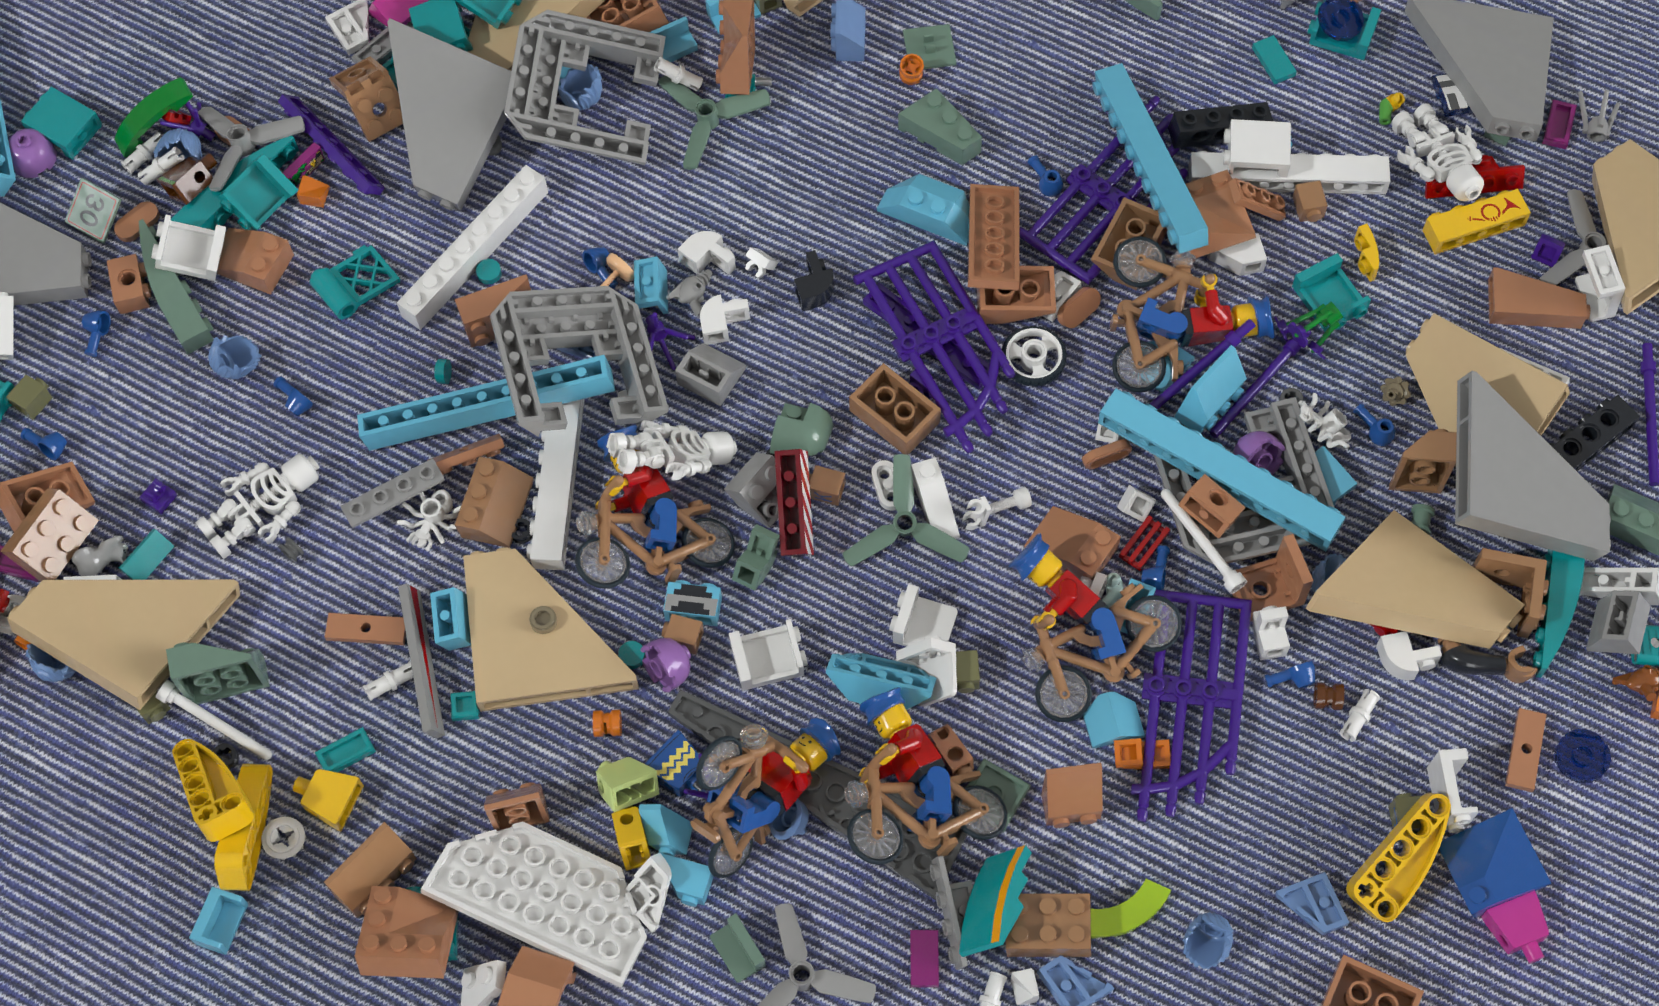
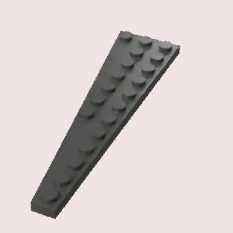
M681 689L668 710V716L709 744L720 737L733 736L739 740L742 747H748L745 736L742 734V729L745 726L752 728L756 726L765 730L768 735L788 748L793 743ZM726 741L720 743L715 748L720 752H726L735 749L736 746L734 743ZM833 760L825 761L815 771H810L812 777L811 784L798 799L805 804L811 815L848 840L847 828L850 820L858 812L867 809V800L859 802L855 795V787L857 785L860 787L861 777H859L858 772ZM899 793L885 794L911 816L916 812V808L904 802ZM882 807V811L891 815L898 822L904 837L901 853L892 862L884 865L936 901L938 889L936 881H933L931 878L930 865H932L931 860L938 856L937 851L941 847V843L934 849L924 848L919 843L917 834L907 831L908 827ZM866 815L861 817L853 828V838L856 846L875 859L889 857L896 850L898 844V836L894 826L882 817L884 836L879 839L875 846H870L867 843L868 821ZM950 816L946 820V822L953 819L954 817ZM962 830L949 835V839L956 837L958 844L948 855L944 856L947 874H949L968 836Z

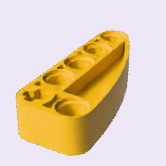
M184 739L174 746L172 754L193 819L206 839L210 842H216L249 825L254 819L253 809L242 788L225 763L210 749L192 739Z
M243 763L237 782L250 802L254 812V819L246 827L218 842L214 866L221 890L250 891L262 846V833L265 829L273 778V770L270 764Z
M1437 793L1422 795L1348 881L1346 890L1349 897L1374 919L1383 922H1391L1396 919L1423 882L1439 850L1446 830L1451 808L1450 801L1446 796ZM1436 798L1439 808L1435 813H1432L1429 805L1431 800ZM1418 819L1421 823V829L1417 834H1414L1411 826L1413 821ZM1400 840L1403 843V850L1400 854L1396 855L1393 847L1395 842ZM1383 861L1385 871L1382 875L1378 876L1375 867L1377 863ZM1360 884L1365 885L1366 893L1364 895L1358 894L1361 892L1358 889ZM1386 901L1388 911L1381 916L1378 912V906L1381 902Z

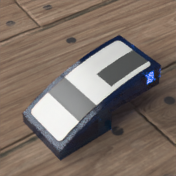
M1446 73L1431 77L1436 97L1441 100L1445 117L1470 112L1471 109L1461 92Z

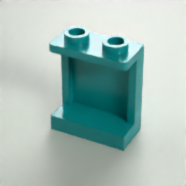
M429 0L409 8L414 29L466 52L473 50L461 17L462 7L455 0Z
M523 0L455 1L498 29L502 23L505 25L508 23L513 15V12L510 10L515 4L519 6Z
M1329 0L1318 1L1314 15H1317L1316 21L1311 20L1307 31L1308 34H1311L1309 44L1364 61L1382 9L1372 7L1370 15L1329 3Z
M52 86L46 93L41 95L39 101L31 110L26 112L21 120L25 129L32 128L39 131L51 143L60 147L64 155L71 160L75 158L102 127V123L95 111Z
M262 154L244 169L217 197L221 200L220 205L228 213L233 212L239 218L237 222L243 229L257 231L298 189Z
M1338 253L1296 274L1292 288L1309 311L1318 308L1322 304L1327 305L1329 302H1332L1338 308L1343 318L1338 321L1340 326L1335 330L1343 327L1352 318L1359 319L1368 312L1371 302L1369 296L1363 298L1343 272L1341 269L1343 260ZM1319 323L1324 332L1330 327L1328 325L1324 328L1322 324Z

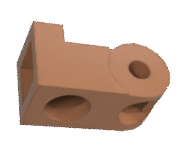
M948 724L928 734V738L940 753L950 777L956 776V772L964 767L970 766L974 770L973 757Z

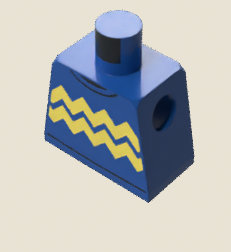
M679 730L645 763V765L657 770L658 784L677 796H682L684 789L689 788L701 792L707 791L700 787L696 779V769L699 762L698 753Z

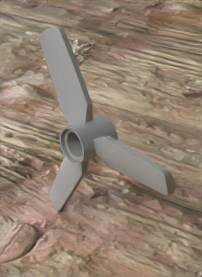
M205 107L199 110V116L220 136L228 139L231 144L211 181L210 190L215 192L222 190L240 158L251 154L255 149V145H263L305 131L302 117L295 116L258 125L248 131L245 125L234 124L212 107Z
M1577 189L1569 190L1567 197L1576 232L1582 239L1578 250L1568 253L1539 278L1540 281L1558 285L1586 265L1582 256L1584 250L1592 249L1589 246L1597 248L1607 245L1605 237L1601 233L1596 232L1582 191Z
M784 903L775 907L785 958L791 964L789 969L790 979L778 983L758 1006H788L795 999L798 991L804 992L812 987L819 993L864 1003L873 1002L876 993L875 984L827 969L814 971L813 966L806 961L808 953L792 904ZM800 970H805L810 976L806 981L800 982L794 978L795 974Z

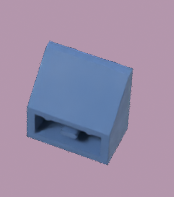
M836 0V3L831 5V51L836 52V61H864L866 8L853 0Z

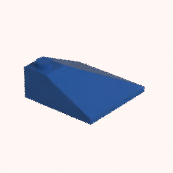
M1513 808L1442 840L1439 847L1474 919L1482 916L1490 908L1552 884Z

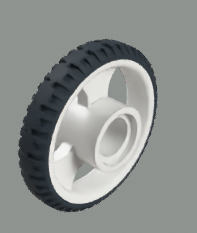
M1031 325L1030 327L1019 328L1006 338L1002 346V351L1015 372V376L1012 379L1019 384L1030 385L1031 387L1049 384L1060 376L1066 365L1067 352L1063 341L1055 332L1048 328L1045 329V327ZM1029 336L1042 338V340L1030 339L1022 347L1016 344L1018 340ZM1056 349L1058 354L1057 363L1051 371H1047L1044 368L1047 351ZM1030 354H1036V355H1038L1039 357H1038V358H1031V357L1028 356V355H1030ZM1015 358L1021 359L1022 368L1032 373V375H1026L1018 371L1013 366L1011 360Z

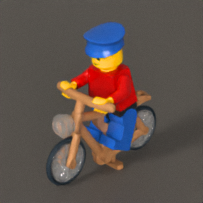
M1141 236L1125 240L1116 249L1113 258L1115 272L1124 283L1132 287L1143 288L1155 284L1162 277L1167 280L1133 301H1121L1117 306V314L1112 315L1110 332H1115L1117 327H1125L1128 343L1119 348L1113 358L1112 370L1115 379L1122 387L1132 392L1141 393L1153 390L1162 382L1165 376V357L1169 356L1172 363V381L1178 380V375H1183L1184 369L1183 360H1178L1179 343L1181 347H1190L1223 341L1226 334L1231 330L1235 331L1249 318L1256 327L1244 337L1256 336V338L1267 336L1270 339H1274L1275 331L1269 297L1265 296L1263 299L1248 297L1247 304L1235 305L1230 310L1229 305H1221L1219 303L1218 292L1214 289L1218 278L1214 273L1207 274L1206 276L1203 275L1201 279L1190 274L1193 263L1196 261L1195 255L1191 254L1190 251L1184 253L1176 251L1170 257V261L1173 263L1172 267L1167 265L1164 250L1154 240ZM1178 285L1175 300L1168 301L1156 309L1158 301L1154 299ZM1188 286L1198 288L1195 291L1194 302L1199 307L1184 309ZM1139 336L1151 341H1155L1158 345V348L1149 342L1140 341Z
M637 425L612 431L597 440L598 447L604 450V461H612L616 471L621 474L623 473L618 469L617 458L610 456L609 448L606 447L608 438L611 433L638 435ZM646 465L635 467L631 474H624L623 477L621 475L612 476L605 484L607 487L604 489L600 500L596 503L595 509H598V514L584 510L576 518L577 529L585 537L596 533L598 529V537L584 542L578 548L575 557L576 569L581 578L589 585L597 588L607 589L618 586L627 578L630 571V559L627 551L618 542L610 539V534L638 556L639 560L646 563V570L650 574L655 576L661 575L667 568L666 584L668 582H676L682 571L681 565L677 564L679 562L690 559L699 566L717 568L727 563L735 551L734 537L725 524L713 518H699L695 520L690 518L694 515L709 513L711 510L710 504L704 505L702 500H695L688 504V508L677 509L676 504L672 501L674 497L658 469H653ZM623 488V497L611 500ZM630 507H631V509H632V511H633V513H612V512H611V511L618 512V511H621V510H624V509H627V508H630ZM616 524H630L636 533L646 538L643 545L638 544ZM681 530L683 532L681 539L682 547L672 551L676 544V534Z
M1038 533L1008 566L1009 568L1017 569L1021 581L1028 577L1038 587L1047 585L1048 587L1045 591L1052 597V600L1043 608L1044 612L1033 616L1031 619V624L1033 623L1034 628L1037 630L1040 644L1036 648L1024 649L1022 651L1024 657L1021 660L1030 671L1035 669L1037 672H1040L1045 661L1047 662L1049 670L1040 677L1035 689L1037 705L1041 712L1051 720L1070 722L1078 719L1087 711L1092 698V690L1088 679L1081 671L1071 666L1060 665L1058 659L1102 673L1109 682H1119L1124 677V674L1128 679H1134L1142 672L1139 668H1133L1129 662L1140 649L1149 652H1159L1171 647L1181 633L1182 619L1177 607L1170 600L1158 595L1142 597L1130 609H1126L1127 601L1144 588L1141 583L1137 586L1133 583L1129 584L1120 591L1122 597L1108 609L1103 608L1106 603L1068 569L1061 570V560L1049 550V544L1045 543L1042 540L1041 533ZM1066 611L1079 623L1063 633L1050 638L1048 629L1055 625V617L1057 615L1061 616ZM1124 620H1126V630L1131 639L1126 648L1120 634ZM1086 628L1092 631L1094 636L1085 634ZM1072 639L1086 646H1097V648L1090 650L1092 659L1058 647Z
M900 687L873 696L860 704V711L867 716V725H875L880 736L890 740L882 745L875 752V756L869 764L861 769L859 777H861L860 782L855 780L848 782L847 788L844 791L847 803L851 804L853 808H860L863 804L868 803L867 809L858 812L850 820L847 828V838L851 849L859 858L876 865L887 864L896 859L902 851L904 841L900 825L891 815L882 811V807L908 827L907 831L917 834L919 843L924 848L934 849L941 843L937 855H943V857L948 855L958 844L957 838L949 839V835L962 830L967 835L976 839H992L1002 833L1007 823V809L997 793L985 786L972 785L963 788L959 785L964 782L977 780L981 776L980 770L973 772L969 766L958 770L956 776H949L947 770L944 769L945 763L940 753L921 726L918 724L911 726L912 719L904 707L905 700L900 695ZM895 774L899 781L881 783L880 779ZM899 793L904 802L916 808V812L911 816L885 794ZM952 800L954 818L946 822V820L952 815Z
M820 718L811 719L807 727L800 729V736L789 748L768 735V731L764 726L750 724L745 726L740 732V738L745 748L741 746L737 738L723 736L714 740L704 750L697 764L696 779L701 788L709 790L707 803L703 806L704 818L708 822L703 823L695 818L690 824L694 830L714 843L708 858V867L713 876L726 878L735 874L745 864L751 853L753 835L754 840L760 845L766 843L765 837L771 832L768 824L773 822L778 815L780 816L789 810L803 791L810 786L812 781L810 771H815L825 761H831L835 755H841L838 738L825 720Z

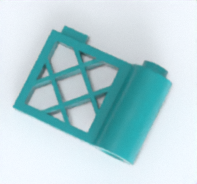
M363 245L352 252L353 256L331 269L319 268L311 274L310 285L338 319L349 318L360 305L400 283L398 275L372 245L369 247ZM369 255L375 259L374 266L361 264L362 260ZM345 269L355 270L354 278L343 277L340 272ZM359 271L373 272L371 280L358 279ZM377 273L388 274L390 277L385 282L375 281ZM356 285L368 286L369 291L359 296L355 292Z

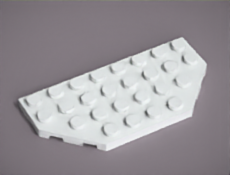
M523 821L512 824L510 828L499 831L495 829L477 834L472 839L447 843L421 888V894L548 954L575 963L574 966L621 988L647 938L644 927H642L639 918L635 915L638 911L631 892L624 890L627 885L620 866Z

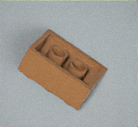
M1124 197L1091 261L1113 281L1137 291L1138 287H1132L1124 283L1117 276L1113 265L1114 254L1122 242L1132 237H1147L1161 245L1168 230L1166 227L1163 228L1161 226L1159 212ZM1134 242L1124 247L1118 260L1119 268L1123 275L1131 281L1141 282L1146 271L1135 269L1134 262L1139 254H1143L1145 257L1153 259L1157 253L1156 248L1146 242Z
M1446 429L1430 430L1405 450L1390 481L1389 490L1441 494L1456 464L1457 432H1449Z
M479 456L455 522V527L460 536L469 540L510 548L513 541L511 536L517 530L515 524L523 513L534 481L533 477L504 461Z
M383 822L324 883L334 897L358 919L362 914L365 915L372 886L393 887L394 881L401 874L405 875L413 868L414 861L417 858L399 836Z

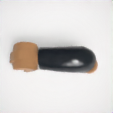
M1440 638L1437 640L1439 645H1443L1441 648L1443 654L1440 659L1444 666L1453 672L1470 675H1505L1512 682L1523 683L1534 677L1538 668L1533 666H1520L1515 661V659L1521 658L1525 653L1526 649L1523 645L1511 650L1507 658H1505L1503 655L1473 651L1467 645H1461L1459 642Z

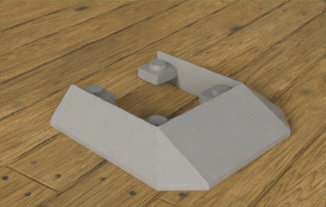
M546 10L519 26L504 113L525 140L645 165L649 147L650 124L627 120L624 136L577 126L579 109L556 104L562 66L585 71L588 55L634 65L632 82L656 87L659 72L654 71V66L659 57H663L666 36Z
M596 286L509 292L491 313L490 320L518 425L539 437L540 431L566 429L568 424L562 402L540 403L530 366L548 365L550 361L548 349L593 346L596 356L605 355L607 361L618 360L628 397H616L610 400L609 405L615 425L636 423L637 427L640 428L642 421H653L668 413L669 408L639 307L636 303L611 287Z
M1296 397L1272 402L1268 408L1246 412L1244 420L1249 433L1253 431L1270 433L1285 447V451H1282L1281 459L1283 460L1287 477L1279 478V480L1290 482L1295 489L1304 494L1313 495L1318 502L1327 507H1334L1305 422L1299 416L1301 411ZM1154 455L1164 489H1169L1180 503L1192 487L1188 474ZM1247 510L1240 514L1237 520L1220 538H1217L1189 515L1227 564L1276 553L1279 550L1283 537L1293 534L1253 510ZM1172 511L1183 548L1213 564ZM1294 534L1299 547L1311 544Z

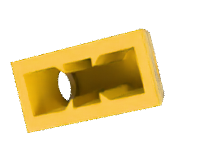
M317 769L311 780L299 776L294 782L293 791L303 795L300 804L307 812L341 832L364 785L356 776Z
M629 806L611 814L626 871L642 867L651 857L639 808Z

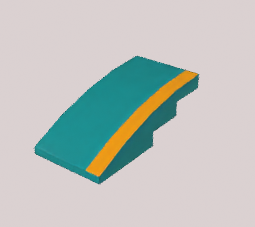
M1026 845L985 859L976 877L966 907L959 954L962 957L1001 946L1005 942L1024 908L1018 897L1028 881L1022 870L1032 852Z

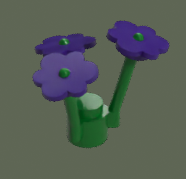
M1329 302L1327 305L1322 304L1318 308L1287 323L1285 319L1280 320L1278 316H1274L1278 331L1282 333L1286 342L1289 340L1287 334L1291 333L1293 339L1301 347L1305 348L1308 346L1311 349V353H1317L1325 360L1326 357L1321 354L1324 349L1320 346L1340 326L1338 321L1343 316L1332 302ZM1316 315V319L1306 326H1296V324ZM1319 323L1324 328L1328 325L1330 326L1316 343L1312 340L1308 344L1307 331Z

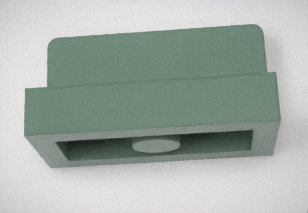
M737 913L727 918L728 925L710 935V940L735 981L740 983L765 968L766 963Z

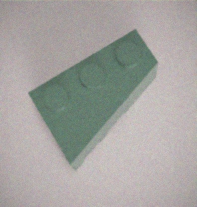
M937 88L898 113V130L914 135L923 144L925 142L937 148V152L960 165H964L981 153L982 136Z

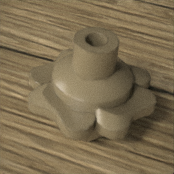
M1400 376L1394 379L1386 378L1385 384L1380 387L1383 392L1382 399L1389 401L1391 406L1396 404L1404 405L1407 402L1406 398L1411 396L1408 389L1409 383L1407 381L1402 382Z

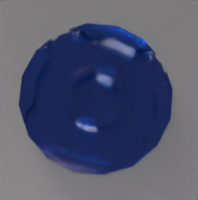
M1325 0L1319 7L1317 15L1319 25L1330 38L1337 41H1349L1361 32V28L1364 25L1363 12L1354 0Z
M1575 729L1565 734L1558 741L1554 751L1555 763L1560 772L1568 779L1578 783H1591L1600 779L1609 769L1611 762L1610 748L1607 743L1605 745L1604 741L1601 740L1602 737L1597 733L1587 729Z

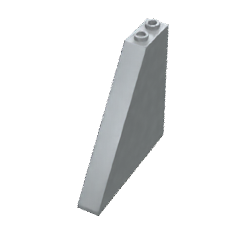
M1407 0L1405 14L1448 77L1459 89L1485 131L1500 136L1537 141L1543 125L1554 17L1456 0Z
M389 18L387 23L413 186L418 192L417 195L427 201L435 199L440 202V206L450 211H453L454 208L461 211L507 119L504 109L511 71Z
M0 203V292H6L8 296H13L14 306L88 298V288H91L92 285L88 267L92 265L90 252H86L82 243Z
M1471 371L1457 381L1455 524L1595 561L1610 553L1611 517L1609 515V503L1477 372Z

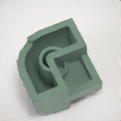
M785 403L781 415H778L770 444V454L775 455L774 451L792 449L808 451V456H813L818 452L822 454L833 430L831 416L823 408L813 403L809 404L808 409Z

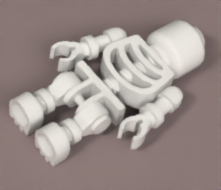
M1428 103L1420 105L1415 110L1414 119L1406 111L1398 113L1393 118V131L1396 134L1402 133L1408 138L1409 146L1406 145L1405 154L1401 153L1400 150L1397 152V159L1401 163L1410 165L1409 168L1413 172H1418L1420 177L1426 182H1431L1434 179L1439 183L1446 181L1448 189L1459 201L1474 200L1481 194L1484 180L1472 164H1480L1482 154L1476 148L1477 143L1472 138L1471 128L1468 125L1465 126V134L1459 132L1458 127H1456L1455 134L1453 131L1449 132L1448 127L1439 122L1436 117V111ZM1414 122L1417 126L1424 125L1429 129L1428 134L1425 131L1417 130ZM1454 138L1461 144L1454 143ZM1428 155L1427 164L1425 166L1424 160H1422L1420 157Z
M648 420L642 421L639 430H644L643 433L635 436L625 435L624 433H611L606 446L609 448L610 456L617 458L618 469L623 474H631L635 467H642L644 465L653 469L664 465L666 468L665 473L673 472L671 480H679L685 475L688 477L694 476L697 472L700 474L708 473L712 465H726L731 462L737 451L736 442L728 432H706L700 437L696 431H690L684 425L670 426L669 423L659 425ZM670 436L669 442L667 444L664 438H668Z
M296 454L281 466L283 473L280 475L275 468H270L267 463L262 462L255 465V468L248 472H245V470L240 472L241 475L238 477H228L221 481L220 484L223 488L232 484L229 490H225V494L227 496L235 495L240 504L237 505L233 499H227L222 503L216 514L214 512L211 513L208 520L203 516L195 523L223 559L231 554L228 548L230 544L235 545L237 539L249 537L255 532L256 528L251 521L254 520L260 527L258 531L260 538H263L265 533L270 532L269 537L265 538L267 544H271L277 538L279 530L285 528L292 516L295 517L300 512L301 506L297 502V497L293 490L296 489L302 492L319 479L316 470L320 467L311 455L306 458L302 454ZM271 481L273 486L269 489L268 483ZM245 484L247 486L251 485V492L255 497V500H252L250 503H247L239 492V489ZM262 486L265 492L259 495V489ZM269 501H272L275 505L272 506L268 505L267 503H269ZM263 508L267 513L274 515V521L264 525L256 511ZM235 520L234 527L230 532L227 530L222 538L213 529L216 526L220 527L223 525V521Z

